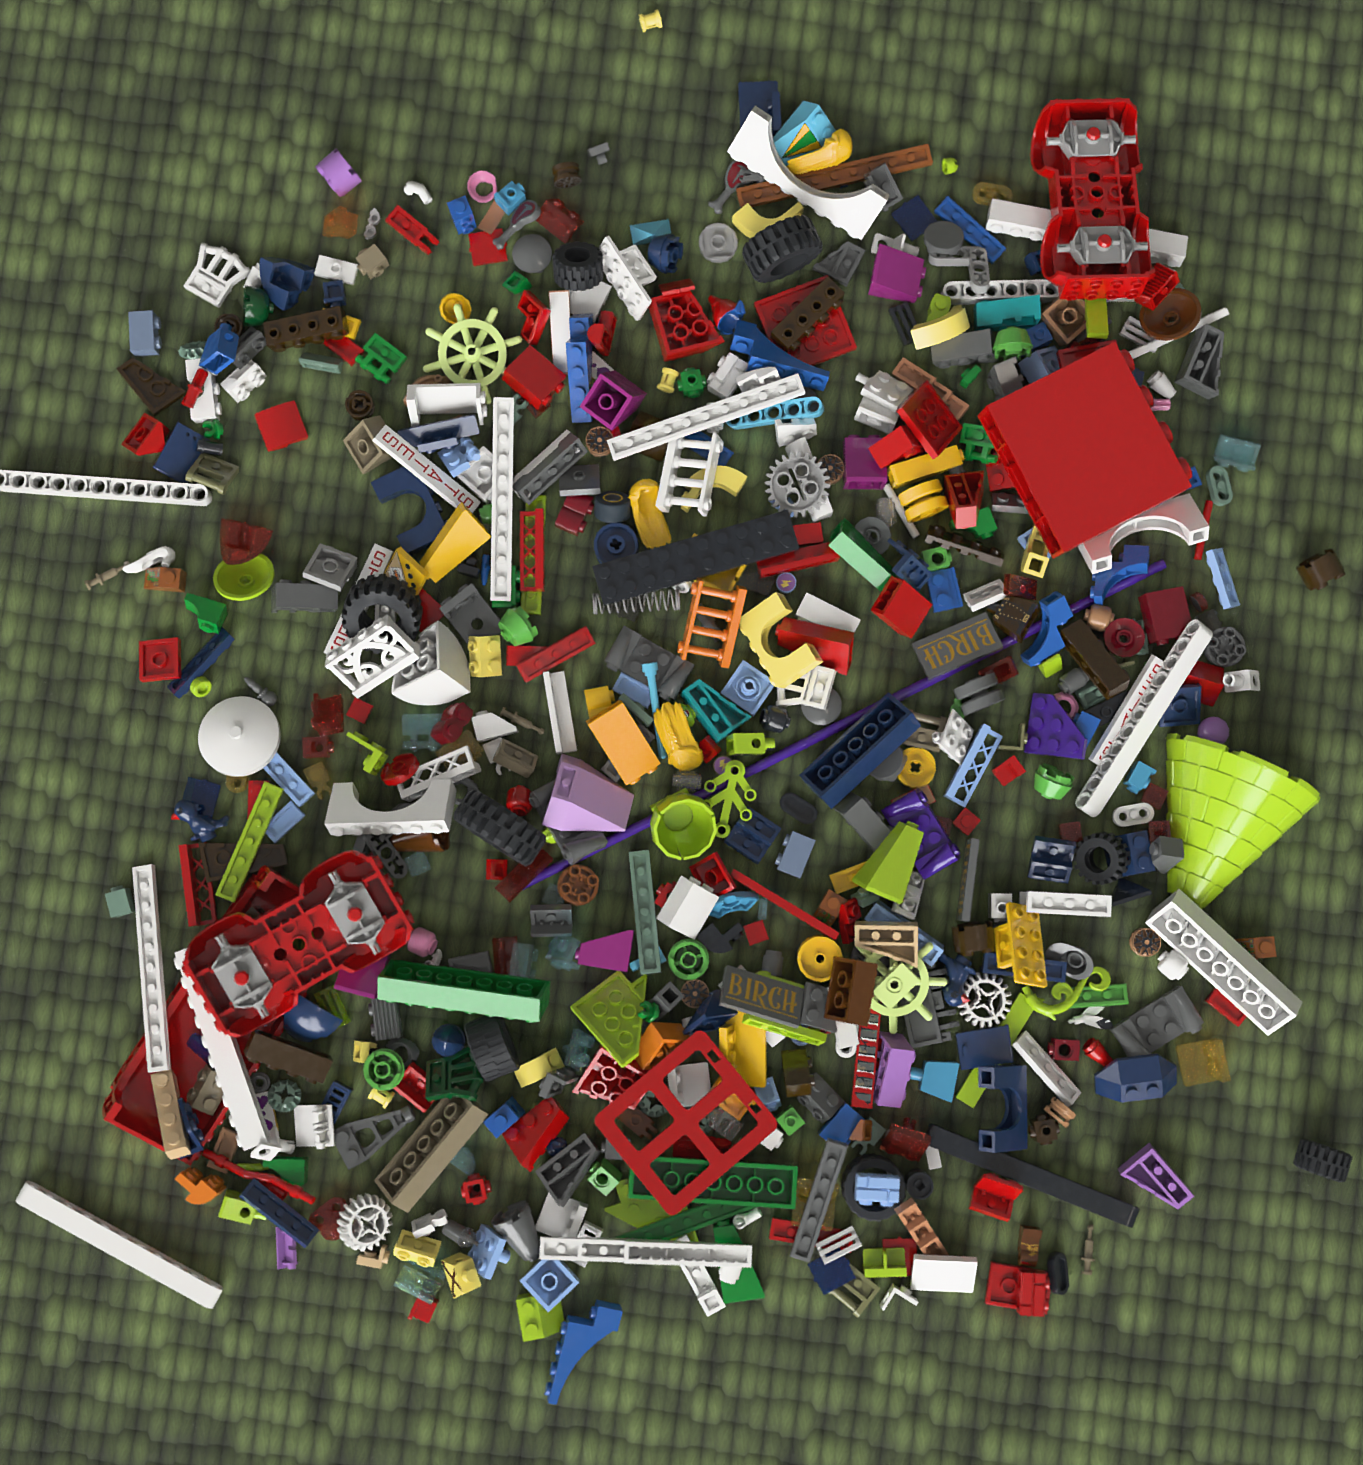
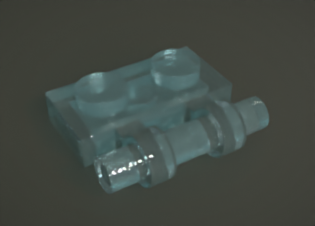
M442 714L402 715V735H410V741H403V749H411V751L429 749V751H436V749L444 748V744L440 745L430 736L433 726L441 720ZM417 735H429V741H418Z
M408 1260L407 1262L414 1266L410 1268L404 1265L394 1286L431 1304L441 1286V1283L435 1281V1278L438 1277L444 1280L446 1276L445 1271L441 1270V1267L436 1264L434 1267H422L417 1262ZM419 1268L430 1273L429 1277L418 1272Z

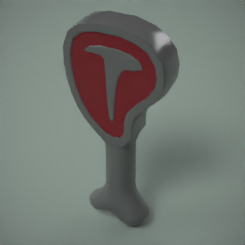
M734 160L731 162L725 174L724 191L717 200L708 202L709 207L714 208L716 214L722 213L724 202L731 193L736 191V188L749 186L754 182H740L739 178L743 177L739 176L740 169H748L747 165L742 161Z
M525 200L516 208L511 216L510 226L500 237L493 239V244L496 245L497 249H503L506 241L516 231L526 224L535 221L540 216L541 208L535 201Z

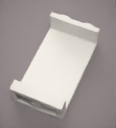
M480 383L407 385L406 401L411 427L420 425V414L478 413L479 425H484V417H487V405H483V403H486L485 391H481Z

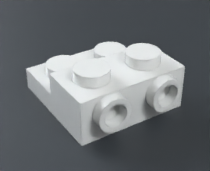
M482 446L479 449L480 459L469 462L470 468L457 475V477L484 503L489 504L490 502L492 503L493 454Z

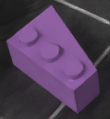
M879 1031V1038H882L881 1051H877V1058H880L879 1069L875 1072L873 1100L878 1106L901 1108L902 1101L906 1097V1085L911 1077V1065L915 1061V1050L903 1034Z
M1150 1143L1118 1168L1120 1175L1153 1193L1156 1197L1176 1209L1181 1208L1194 1197L1190 1188Z

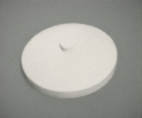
M245 696L228 698L216 704L205 715L198 733L199 748L206 762L216 771L236 777L247 776L263 769L275 756L281 739L280 725L271 709L263 702Z

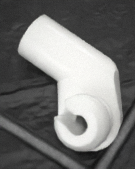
M409 181L404 186V192L407 195L419 194L424 204H428L433 200L423 184Z
M759 1207L747 1213L737 1214L733 1219L734 1226L737 1229H743L748 1224L762 1217L763 1214Z

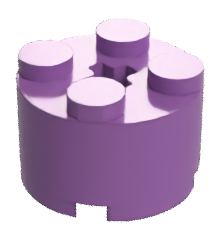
M337 148L315 166L340 198L362 182L358 174L343 158V155Z

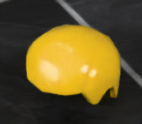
M449 293L441 299L439 310L441 316L451 324L458 322L453 309L455 304L461 305L465 320L470 318L472 312L471 304L461 294Z

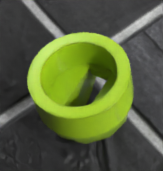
M944 158L942 160V170L945 175L957 171V160L954 158Z

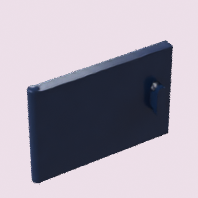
M177 422L153 468L180 483H188L185 479L186 474L200 456V452L197 451L198 439L202 440L205 437Z
M1008 1024L955 1033L961 1070L1014 1062Z

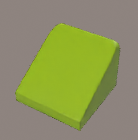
M1057 653L1039 664L1038 667L1045 678L1062 669L1060 654Z

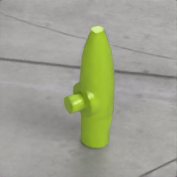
M258 1163L237 1164L246 1170L255 1172L269 1169L263 1167V1164Z

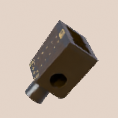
M1005 596L1001 604L995 602L988 605L987 608L988 612L994 614V625L1019 643H1022L1040 612L1037 603L1012 596Z

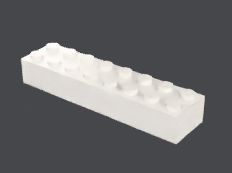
M1180 889L1152 910L1145 923L1183 956L1189 964L1265 1034L1270 1035L1297 1016L1302 1001Z

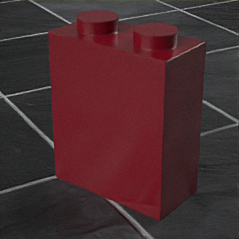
M1183 586L1145 593L1138 597L1149 644L1157 643V646L1168 644L1171 639L1177 641L1187 624L1191 621Z

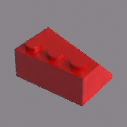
M690 290L651 298L652 302L649 305V311L664 362L700 354L725 342L722 336L715 330L714 324L702 311L703 308Z
M601 1044L583 1071L572 1093H584L590 1095V1098H602L609 1100L611 1103L649 1070H642L636 1059L622 1068ZM643 1096L628 1108L635 1110Z

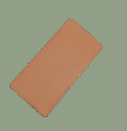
M495 199L478 225L479 229L489 234L493 233L505 214L497 205Z

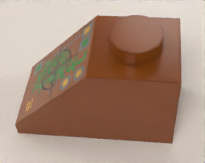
M148 568L145 573L144 589L185 593L187 572L179 568Z
M828 889L812 916L831 927L840 913L841 904L845 903L847 899Z
M1274 936L1235 939L1255 959L1276 957Z

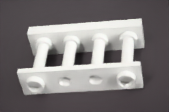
M713 433L711 441L690 440L681 437L668 442L655 505L661 512L669 513L670 506L682 505L698 507L700 514L707 517L708 510L712 506L711 494L719 454L723 451V441L717 433ZM684 447L709 449L708 460L681 458V451ZM683 466L706 469L704 480L677 477L678 468ZM678 485L702 488L700 499L674 497V487Z
M1032 891L1019 892V904L1026 905V912L1111 917L1112 896Z

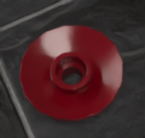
M1116 619L1105 629V645L1116 656L1123 658L1132 657L1139 653L1144 646V630L1133 619ZM1122 636L1125 637L1127 640L1124 643L1120 641V637Z

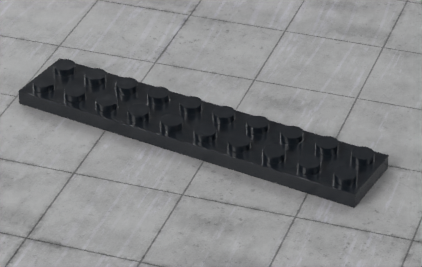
M784 510L594 565L592 568L603 605L606 606L693 581L697 577L703 578L799 550V545L789 512Z

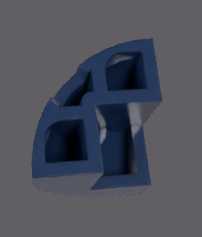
M260 257V278L270 300L284 311L292 308L299 302L298 296L302 290L307 291L315 275V269L287 259Z
M298 994V1004L285 1013L283 1019L286 1032L292 1038L301 1042H313L314 1039L319 1037L325 1038L333 1033L343 1021Z

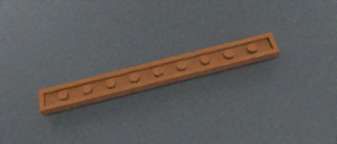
M924 144L794 176L805 184L824 191L865 181L864 174L882 163H886L892 175L931 166L933 161L929 145ZM768 181L736 188L740 209L747 203L751 207L795 197L792 194L784 193L780 186Z

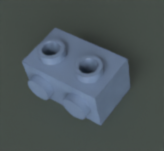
M153 310L128 312L130 352L135 357L159 355V348H162L161 337L158 334V329H161L160 317Z
M794 831L790 835L786 834L782 844L786 847L783 854L779 853L775 864L778 867L776 870L800 879L816 840Z

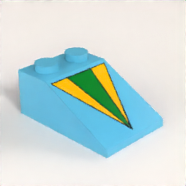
M803 101L773 137L781 160L787 166L789 164L787 161L822 148L825 139L830 138L836 130L818 104Z

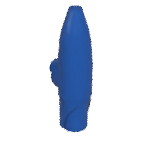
M483 555L481 581L483 586L487 583L491 569L489 555Z

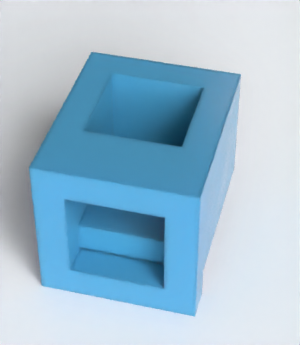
M511 181L494 194L495 202L509 216L526 200L524 194L526 191L520 183L515 184Z
M1136 761L1123 783L1127 785L1129 791L1138 794L1142 788L1146 789L1151 781L1149 776L1156 774L1157 770L1141 761Z

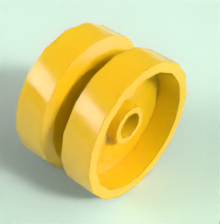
M939 479L918 484L898 495L901 506L909 507L904 513L908 523L927 519L949 507L946 496H937L943 489Z
M825 935L808 937L797 950V962L800 970L807 978L818 982L830 980L834 956L843 958L840 947L833 939ZM822 955L824 960L817 962L816 957Z

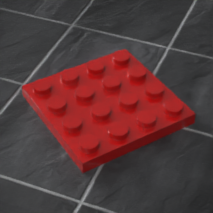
M828 275L754 302L755 310L766 337L777 347L779 346L770 338L771 331L822 281L829 277ZM841 306L837 310L833 309L829 313V318L823 324L819 322L815 326L816 330L808 338L805 336L801 340V345L795 351L790 350L788 354L814 366L856 350V343Z

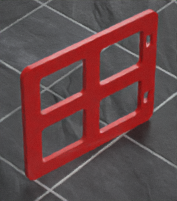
M704 1031L694 1032L602 1109L594 1119L598 1129L669 1215L679 1213L777 1128L776 1118ZM711 1049L720 1058L716 1063L707 1055ZM699 1050L721 1076L722 1081L690 1109H685L664 1084L663 1078L691 1054ZM651 1091L670 1113L674 1121L641 1150H636L614 1121L616 1117L641 1096ZM731 1094H735L757 1120V1125L725 1153H721L699 1127V1122ZM752 1100L761 1109L756 1114L748 1105ZM687 1135L708 1160L709 1166L677 1194H672L651 1169L650 1164L679 1138Z

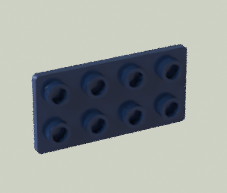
M739 82L740 129L752 109L757 106L772 116V135L774 137L781 129L778 82Z

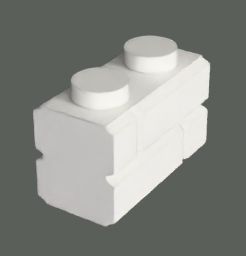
M729 353L727 357L722 356L717 364L719 369L716 373L712 372L706 381L708 383L707 390L722 400L731 397L738 387L735 377L748 372L746 371L748 363L732 353Z

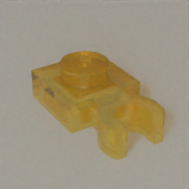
M322 761L303 770L312 789L318 788L317 797L320 800L324 799L322 796L324 790H327L331 796L332 788L326 784L331 779Z

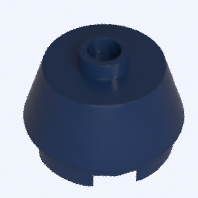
M672 233L655 236L648 248L649 264L664 274L668 272L675 273L678 270L675 267L678 259L683 257V243H679L680 237Z

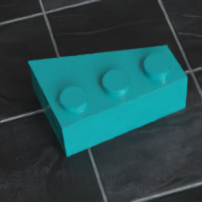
M1040 295L995 301H979L973 308L974 331L990 329L992 332L1008 327H1018L1027 330L1037 325L1041 319Z
M700 679L688 686L680 694L684 702L693 709L696 718L716 744L752 717L737 708L734 703L723 698L720 693Z

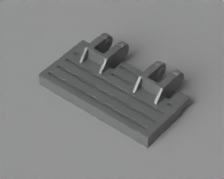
M924 962V964H925V966H926L927 969H931V968H935V967H936V966H935V963H934V965L931 967V966L928 965L926 962ZM913 967L911 969L913 973L920 977L917 967ZM946 968L928 971L929 977L947 973ZM915 985L910 990L914 996L918 993L920 985ZM929 986L927 995L922 1002L933 1015L930 1021L926 1020L916 1009L904 1015L912 1048L952 1040L950 1031L941 1033V1030L960 1026L959 1021H950L944 1024L939 1022V1017L951 1016L957 1013L956 1008L936 1012L937 1009L945 1008L941 990L932 992L931 989L944 986ZM904 997L900 1000L901 1005L908 1003Z

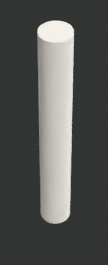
M890 483L886 484L884 487L885 493L912 538H916L920 535L913 523L907 522L904 514L905 508L901 506Z

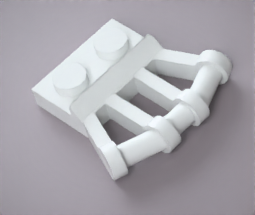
M201 243L197 265L184 284V288L220 308L229 292L231 293L232 287L248 277L250 268L242 263L239 255L229 253L225 247L208 246L207 243ZM206 255H215L207 269H204ZM221 259L228 260L218 276L213 274ZM235 266L239 272L228 281H225L231 269Z
M816 666L800 677V679L805 680L803 687L791 684L786 688L777 687L778 701H776V706L787 707L803 704L826 710L837 671ZM785 690L801 693V697L786 699Z

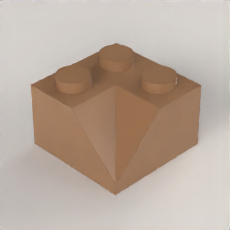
M1058 296L1041 310L1040 322H1045L1051 336L1059 346L1067 345L1086 328L1085 302L1083 299L1068 301L1066 299H1059Z

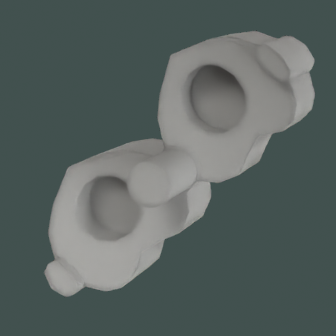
M375 208L370 211L369 225L366 226V231L364 232V237L367 240L376 236L374 226L380 222L379 212Z

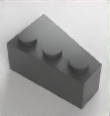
M1205 324L1196 330L1174 383L1208 400L1219 395L1218 378L1221 374L1219 367L1223 352L1224 332L1209 324Z
M990 329L962 333L954 338L932 345V362L940 369L955 365L999 362L998 359H995L994 351L992 350L996 337Z
M1016 356L994 365L987 376L988 387L990 390L993 389L996 395L995 401L1023 388L1021 383L1024 380L1023 375H1018L1014 363L1018 362Z
M279 580V583H276L271 589V613H278V610H290V613H297V611L335 612L338 609V590L322 584H312V581L303 580L299 584L292 583L291 580Z
M850 792L833 809L846 819L845 822L849 826L851 825L859 834L858 836L875 852L893 828L890 825L887 827L883 823L885 818L878 811L874 812L870 808L872 803L865 796L861 798Z
M584 1133L535 1171L558 1206L564 1207L601 1151L590 1135Z

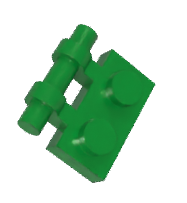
M376 333L373 334L363 347L364 351L368 353L367 356L364 358L359 354L355 358V361L360 364L362 369L368 370L374 375L375 379L383 381L385 384H388L391 380L386 375V372L391 370L396 374L407 360L403 353ZM374 359L382 364L380 368L372 364Z
M963 423L959 443L966 444V449L962 450L965 460H979L984 464H989L990 462L997 463L998 456L991 454V449H994L983 426ZM975 446L983 447L982 453L975 452Z

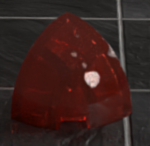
M222 518L220 550L223 561L228 565H237L254 559L266 548L273 531L261 526Z

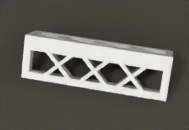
M564 671L555 673L543 672L556 753L577 751L565 673Z
M464 746L420 765L415 773L416 776L411 777L414 779L411 787L404 789L403 783L397 786L401 799L411 802L426 793L431 780L451 779L455 783L481 772L479 763L474 762L470 747ZM466 753L468 762L462 765L457 764L458 756ZM442 762H449L450 765L446 772L441 773L437 771ZM423 770H431L432 773L429 779L425 781L419 779Z

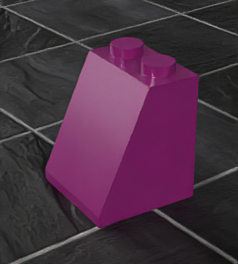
M879 244L868 295L915 304L917 297L921 298L923 286H920L921 278L924 279L926 267L923 266L924 259Z
M616 370L600 373L579 407L612 431L638 409L647 393Z
M849 435L848 438H844L843 489H884L887 483V467L880 469L868 449L882 439L879 435H869L868 438H860V435Z
M630 929L581 943L580 947H576L575 959L578 960L579 965L627 972L634 930Z
M391 954L354 973L340 969L334 989L376 999L378 994V976L389 963Z

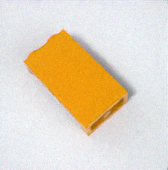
M618 700L586 721L626 785L637 783L642 775L657 770V766L661 764L621 700Z

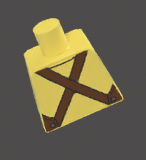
M459 1252L441 1260L453 1298H457L481 1286L472 1257Z

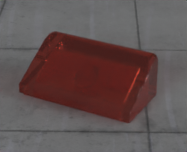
M517 936L493 938L495 973L520 977Z

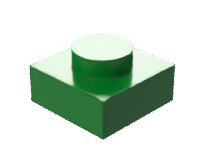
M977 365L972 369L968 367L961 375L963 379L960 385L966 389L979 376L982 370Z

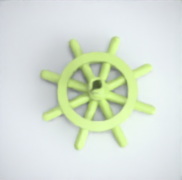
M455 304L453 309L458 321L457 323L448 328L444 334L432 328H427L425 331L428 336L440 341L438 349L439 361L424 365L423 371L428 373L442 368L453 384L480 383L481 391H485V404L488 405L492 402L487 386L492 384L507 368L505 367L507 359L506 348L520 344L522 337L515 336L503 340L501 334L492 326L498 314L496 307L490 309L485 321L477 319L465 320L461 305ZM469 328L480 329L474 343ZM461 331L465 345L453 340V336ZM487 334L496 342L481 347ZM448 346L461 352V354L447 358ZM491 352H499L498 362L484 356ZM464 361L457 375L450 366ZM480 363L493 369V371L484 377ZM471 365L477 380L465 379Z

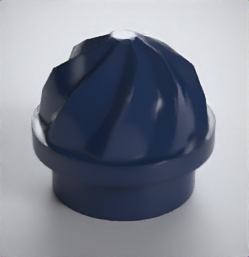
M562 1137L552 1138L546 1147L551 1157L557 1155L567 1147V1142Z

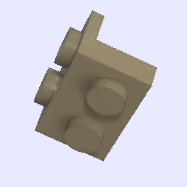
M206 1064L204 1069L199 1071L194 1087L189 1089L186 1101L190 1103L192 1108L213 1116L224 1093L222 1088H219L216 1083V1071Z

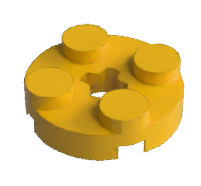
M910 747L905 749L907 761L897 778L902 784L911 789L926 786L932 781L936 772L934 757L923 748ZM912 763H914L915 765H921L919 767V772H912L910 770L912 768Z

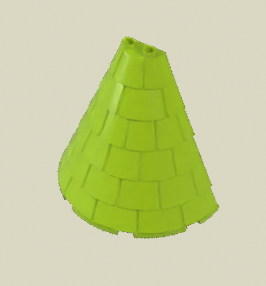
M1170 733L1165 738L1167 748V837L1183 839L1184 859L1167 872V892L1173 894L1180 889L1202 909L1210 904L1226 886L1241 875L1243 870L1258 859L1265 850L1281 838L1282 834L1298 822L1305 813L1318 804L1321 797H1319L1320 793L1304 780L1293 776L1288 778V771L1243 751H1232L1230 753L1226 745L1190 735L1180 739L1181 735Z

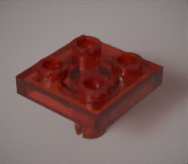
M908 1117L903 1119V1126L892 1123L883 1137L879 1149L885 1150L889 1154L903 1156L910 1161L919 1162L930 1145L932 1136L914 1131L916 1120L912 1119L910 1123L911 1118Z

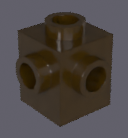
M1039 1114L1035 1118L1029 1119L1028 1131L1030 1138H1033L1034 1141L1040 1142V1145L1052 1144V1140H1058L1057 1134L1060 1133L1058 1122L1054 1118L1048 1116V1114ZM1047 1127L1048 1133L1043 1134V1128Z

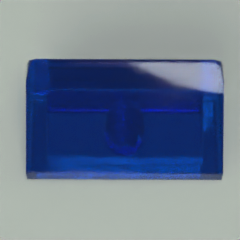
M193 1033L186 1043L187 1046L210 1065L208 1048L204 1047L201 1035Z

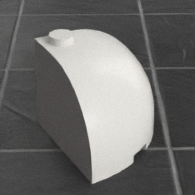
M437 621L419 634V637H421L417 641L421 646L419 659L394 674L391 693L408 703L439 705L453 701L471 692L470 670L466 655L454 634L444 624Z

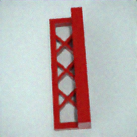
M535 508V511H520V592H545L543 508ZM524 516H535V525L531 529L524 524ZM530 534L535 538V545L531 549L524 544V540ZM530 554L535 558V565L531 569L524 564V560ZM529 574L535 577V587H524V579Z
M829 542L758 561L756 565L759 577L763 579L785 572L789 573L838 562L840 556L828 546Z
M198 843L178 845L188 926L212 924L218 920L213 882L207 883L208 886H206V878L201 882L195 875L199 867L203 868L202 859L200 861L196 860L192 849L199 848ZM202 886L209 892L205 902L198 898V891ZM204 907L211 911L212 920L201 921L200 912Z

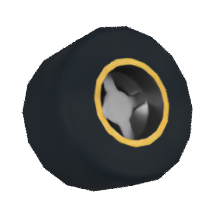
M601 492L595 496L594 515L598 520L606 523L624 522L630 518L631 500L623 492Z

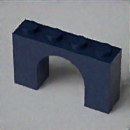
M404 466L372 481L371 484L382 504L403 494H415L425 501L426 514L423 521L416 527L397 535L401 547L410 556L429 548L448 521L447 519H442L440 513L443 510L439 502H434L432 495L435 494L434 491Z
M1002 1064L978 1066V1087L1000 1089L1004 1095L1006 1105L1003 1120L997 1127L979 1130V1151L999 1153L1028 1149L1027 1065Z

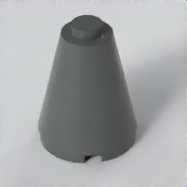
M524 1200L515 1202L507 1206L509 1210L505 1213H502V1211L498 1212L491 1220V1224L524 1261L533 1262L540 1257V1241L530 1205Z

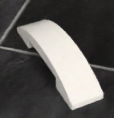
M685 1234L674 1241H690V1239ZM680 1265L707 1317L726 1307L705 1266Z

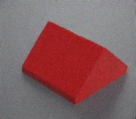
M1197 660L1182 685L1199 683L1201 685V704L1213 707L1224 686V668Z
M717 851L689 867L694 878L701 882L700 886L703 883L714 889L712 893L718 897L737 888Z

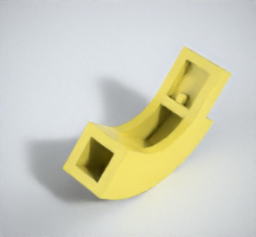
M798 202L782 216L769 219L758 215L747 203L733 215L732 223L740 232L751 238L777 221H782L785 218L796 215H803L804 207Z
M961 304L953 306L949 313L940 318L915 325L911 329V334L916 350L944 342L969 329L970 324L966 310L962 308Z
M717 466L713 488L724 489L736 497L746 483L748 476L731 467ZM706 469L699 470L690 479L704 480ZM685 486L689 493L685 491L682 497L697 499L701 494L702 488ZM681 505V509L688 513L691 506Z
M1035 524L1026 544L1021 563V572L1043 578L1049 558H1047L1048 549Z

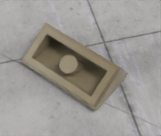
M503 738L493 757V762L528 778L534 772L538 756Z

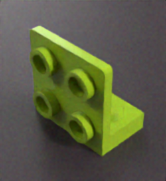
M356 731L353 734L347 732L346 735L373 751L372 755L369 754L365 758L363 770L377 776L389 755L384 753L386 749L373 741L371 744L367 743L369 739Z

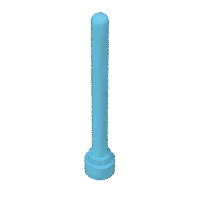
M657 662L641 664L642 672H645V676L648 679L652 714L656 712L657 708L660 709L655 678L658 670ZM655 728L658 756L660 759H665L667 756L666 750Z

